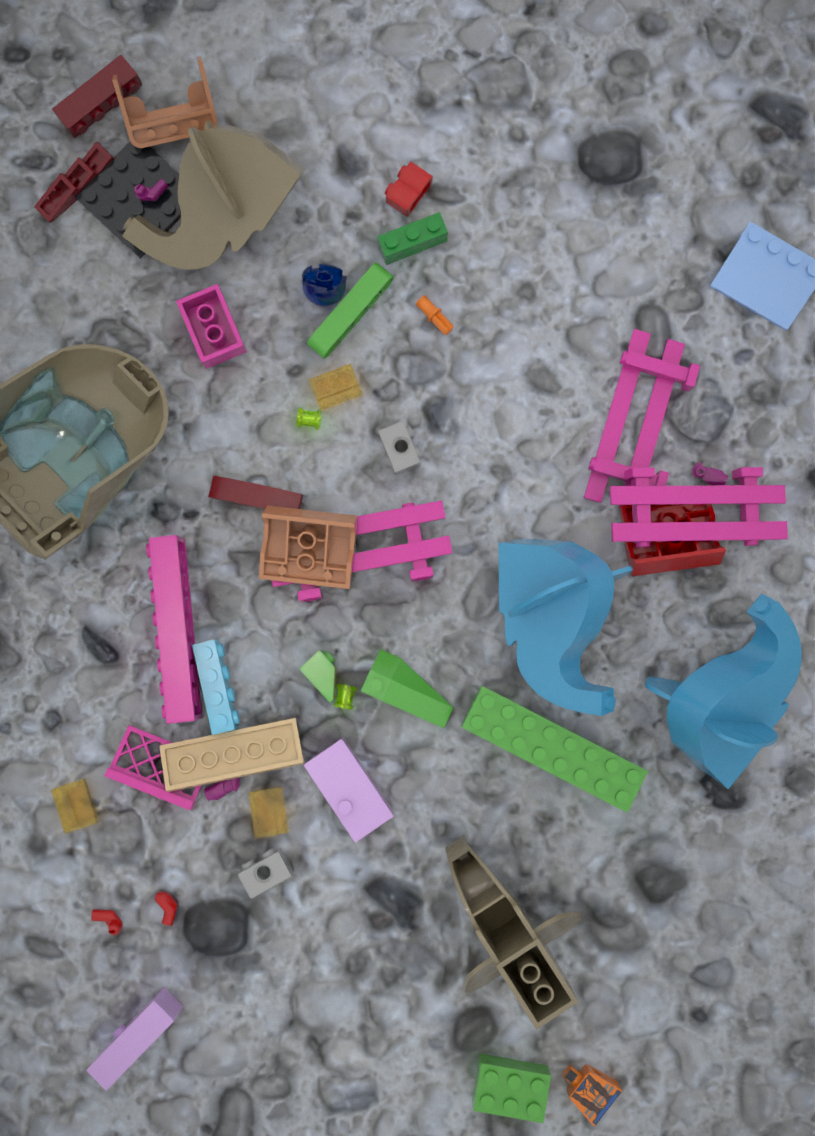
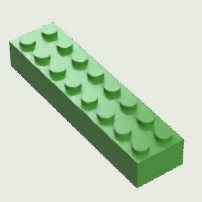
M482 685L461 724L462 728L627 813L648 773L647 770Z

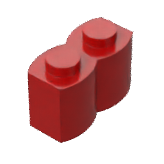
M410 162L407 166L403 165L398 172V180L394 184L391 182L385 190L386 203L406 217L412 213L433 181L431 174L413 162Z

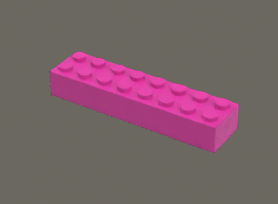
M178 535L149 538V544H146L147 557L151 558V567L148 568V575L150 581L153 580V590H151L150 596L152 603H155L156 610L153 613V624L157 626L158 635L155 636V646L160 651V659H157V668L159 673L162 672V682L159 683L160 694L164 696L165 705H162V717L166 719V724L195 721L203 718L199 674L192 647L195 644L186 542L184 538Z

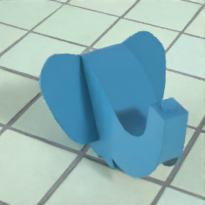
M519 539L499 542V612L503 613L505 617L507 645L512 646L517 641V664L521 675L538 695L555 705L598 716L613 712L616 702L614 688L587 682L580 670V660L586 647L600 633L609 614L613 601L614 581L630 574L633 571L632 567L628 566L611 572L608 564L599 556L571 541Z
M762 593L747 610L748 615L755 623L756 631L751 641L741 650L714 658L694 671L683 682L660 677H648L644 684L650 691L669 700L667 723L672 743L695 766L727 789L732 786L761 748L771 746L777 742L779 735L773 730V727L781 719L789 706V703L784 700L795 686L801 667V642L793 621L779 602Z

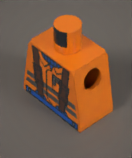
M585 1064L579 1072L569 1065L562 1074V1077L570 1083L566 1089L569 1098L594 1127L622 1092L619 1083L615 1079L589 1064Z

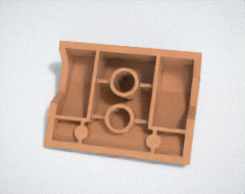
M267 506L262 513L264 532L260 551L259 579L350 589L358 515Z

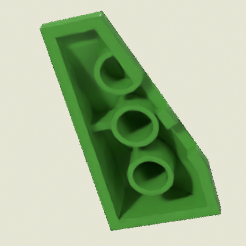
M380 649L361 691L444 728L453 707L401 658Z

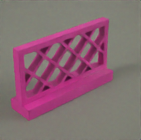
M128 725L110 768H107L104 776L193 811L202 785L195 787L192 796L184 793L183 789L166 792L165 785L162 784L159 776L163 774V770L158 772L153 761L161 757V754L152 757L148 748L149 744L156 741L161 743V745L172 742ZM131 733L139 734L143 744L131 748L128 742ZM144 737H147L152 740L146 742ZM145 747L149 759L136 763L133 751ZM129 753L134 765L125 769L117 766L120 757ZM151 762L155 774L148 777L142 776L138 766ZM135 768L137 774L134 773V772H131V771H129V770ZM157 777L158 782L151 780V778Z

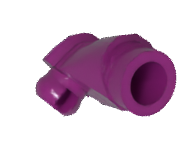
M702 463L695 464L691 472L695 479L697 477L703 478L706 483L712 486L725 485L729 476L724 474L722 470L704 467Z
M240 777L220 781L204 788L206 799L208 801L219 800L226 796L227 793L234 790L237 792L240 787Z

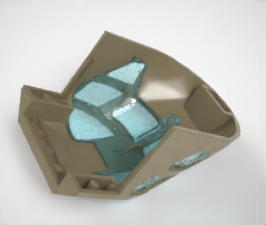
M81 344L59 349L0 384V524L28 553L46 560L86 531L101 516L110 501L121 491L133 473L143 465L157 447L167 427L169 410L164 389L148 367L135 357L121 350L103 345Z

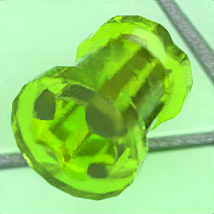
M299 407L296 426L299 428L301 426L315 427V430H319L322 410H317V412L306 411Z
M337 684V688H339L338 696L333 706L353 710L352 701L357 687Z

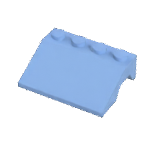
M749 222L740 234L738 241L722 264L710 287L787 331L815 290V259L756 224Z

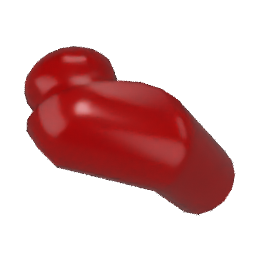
M160 891L155 895V902L164 911L162 924L172 926L177 910V902L168 892Z
M92 910V921L105 922L111 935L120 933L123 923L115 911Z

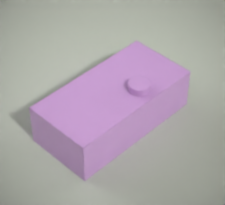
M344 737L304 764V767L355 843L394 817L393 810Z
M163 987L126 1026L121 1024L112 1035L115 1038L97 1055L86 1071L107 1091L174 1022L183 1006Z

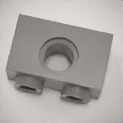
M401 421L378 431L395 476L420 466V459L423 457L419 447L413 446L411 439L414 438V435L409 425L405 426L404 421ZM398 443H405L408 449L403 453H399L395 450V446Z
M271 848L262 853L263 858L255 862L254 859H251L241 865L242 869L239 871L238 876L250 899L292 876L294 871L281 848L276 851L274 848ZM267 866L271 874L269 876L261 875L259 867Z

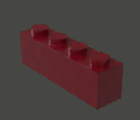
M122 55L115 58L52 108L57 118L74 139L78 135L84 134L93 123L102 120L105 114L112 108L119 106L112 81L113 75H118L124 97L136 93L140 86L143 85L136 71Z

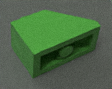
M319 650L299 669L330 703L335 699L336 666L333 663L336 660L328 651L323 653L322 650Z

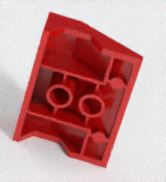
M712 504L650 505L651 523L715 522ZM620 505L621 522L633 523L632 505ZM719 541L650 542V547L637 548L634 542H624L628 565L633 569L631 572L632 577L719 565L726 552L725 547L720 546Z

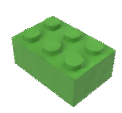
M480 1053L472 1097L473 1111L544 1123L551 1080L548 1065Z

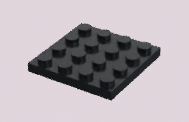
M129 142L114 157L115 159L84 187L75 198L141 259L146 253L122 237L126 231L123 229V226L130 217L134 218L140 215L157 228L167 232L181 218L177 192L179 173L151 147L137 148ZM160 179L164 180L169 186L155 201H142L134 193L136 185L142 184L145 187L152 188Z

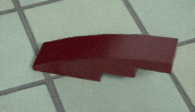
M95 142L83 159L78 157L66 174L60 173L34 207L48 222L52 223L77 201L75 197L115 158L101 143Z
M213 475L208 497L260 510H265L267 506L300 509L303 494Z

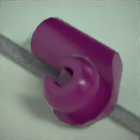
M160 179L152 188L145 187L142 184L136 185L134 193L142 201H155L169 186L164 180Z

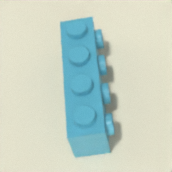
M215 639L193 644V652L212 735L239 728L240 717L233 705L235 695L233 688L229 687L228 679H230L228 666L224 665L223 657L225 656L223 644Z

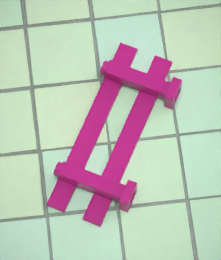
M633 329L628 349L623 351L619 364L623 366L596 457L591 458L588 470H591V474L584 495L585 499L601 503L609 477L624 481V486H631V480H625V471L631 468H649L674 382L681 383V390L689 392L694 388L700 365L691 363L688 367L679 365L685 346L684 343L667 339L662 359H656L645 355L651 334ZM644 372L656 376V380L629 467L613 461L639 373ZM660 470L655 474V477L649 479V486H666L669 473Z
M763 467L738 468L732 471V480H738L739 485L649 486V479L655 477V468H631L625 471V480H631V486H610V505H632L633 523H611L612 542H634L637 548L650 547V542L741 540V542H744V546L758 545V540L788 539L787 521H759L758 504L786 503L785 485H757V478L763 477ZM740 504V522L651 523L650 505Z
M436 501L420 505L406 503L399 509L358 516L357 535L405 526L408 543L354 553L352 573L412 562L414 570L409 571L411 582L433 578L432 566L427 567L426 559L452 554L449 536L422 541L419 524L446 519L443 502ZM272 580L273 587L295 584ZM301 584L302 591L297 592L298 600L301 603L323 599L322 590L320 587L316 588V585Z

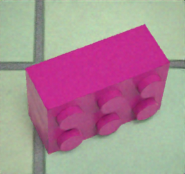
M218 284L176 301L201 363L206 369L247 352Z

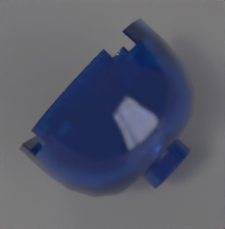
M319 264V268L312 269L311 265L303 270L302 290L305 297L313 304L321 307L330 306L340 301L344 296L347 277L343 275V270L329 264Z

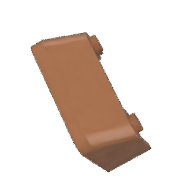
M201 56L196 58L202 80L193 82L188 87L189 103L146 112L145 105L139 97H124L118 75H113L112 81L130 142L135 147L145 148L190 138L188 129L195 127L201 132L205 130V122L208 120L214 126L217 125V118Z

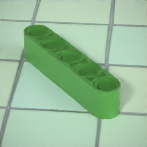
M377 262L374 263L312 334L307 345L323 359H326L390 286L394 276Z

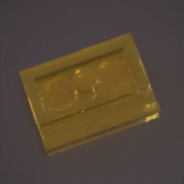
M351 364L309 379L321 411L362 396Z
M85 778L51 790L64 834L99 822Z
M282 786L249 791L255 838L288 833L289 828Z

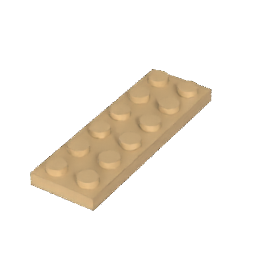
M296 718L159 746L166 792L304 764Z

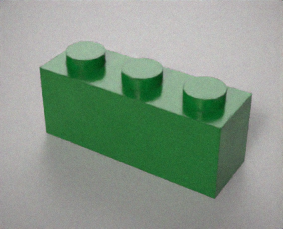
M440 212L377 236L378 247L385 264L389 265L447 242L448 231Z

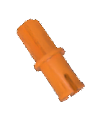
M423 295L416 302L415 305L428 317V322H432L444 335L449 334L453 330V324L441 313L442 309L437 308L426 295Z

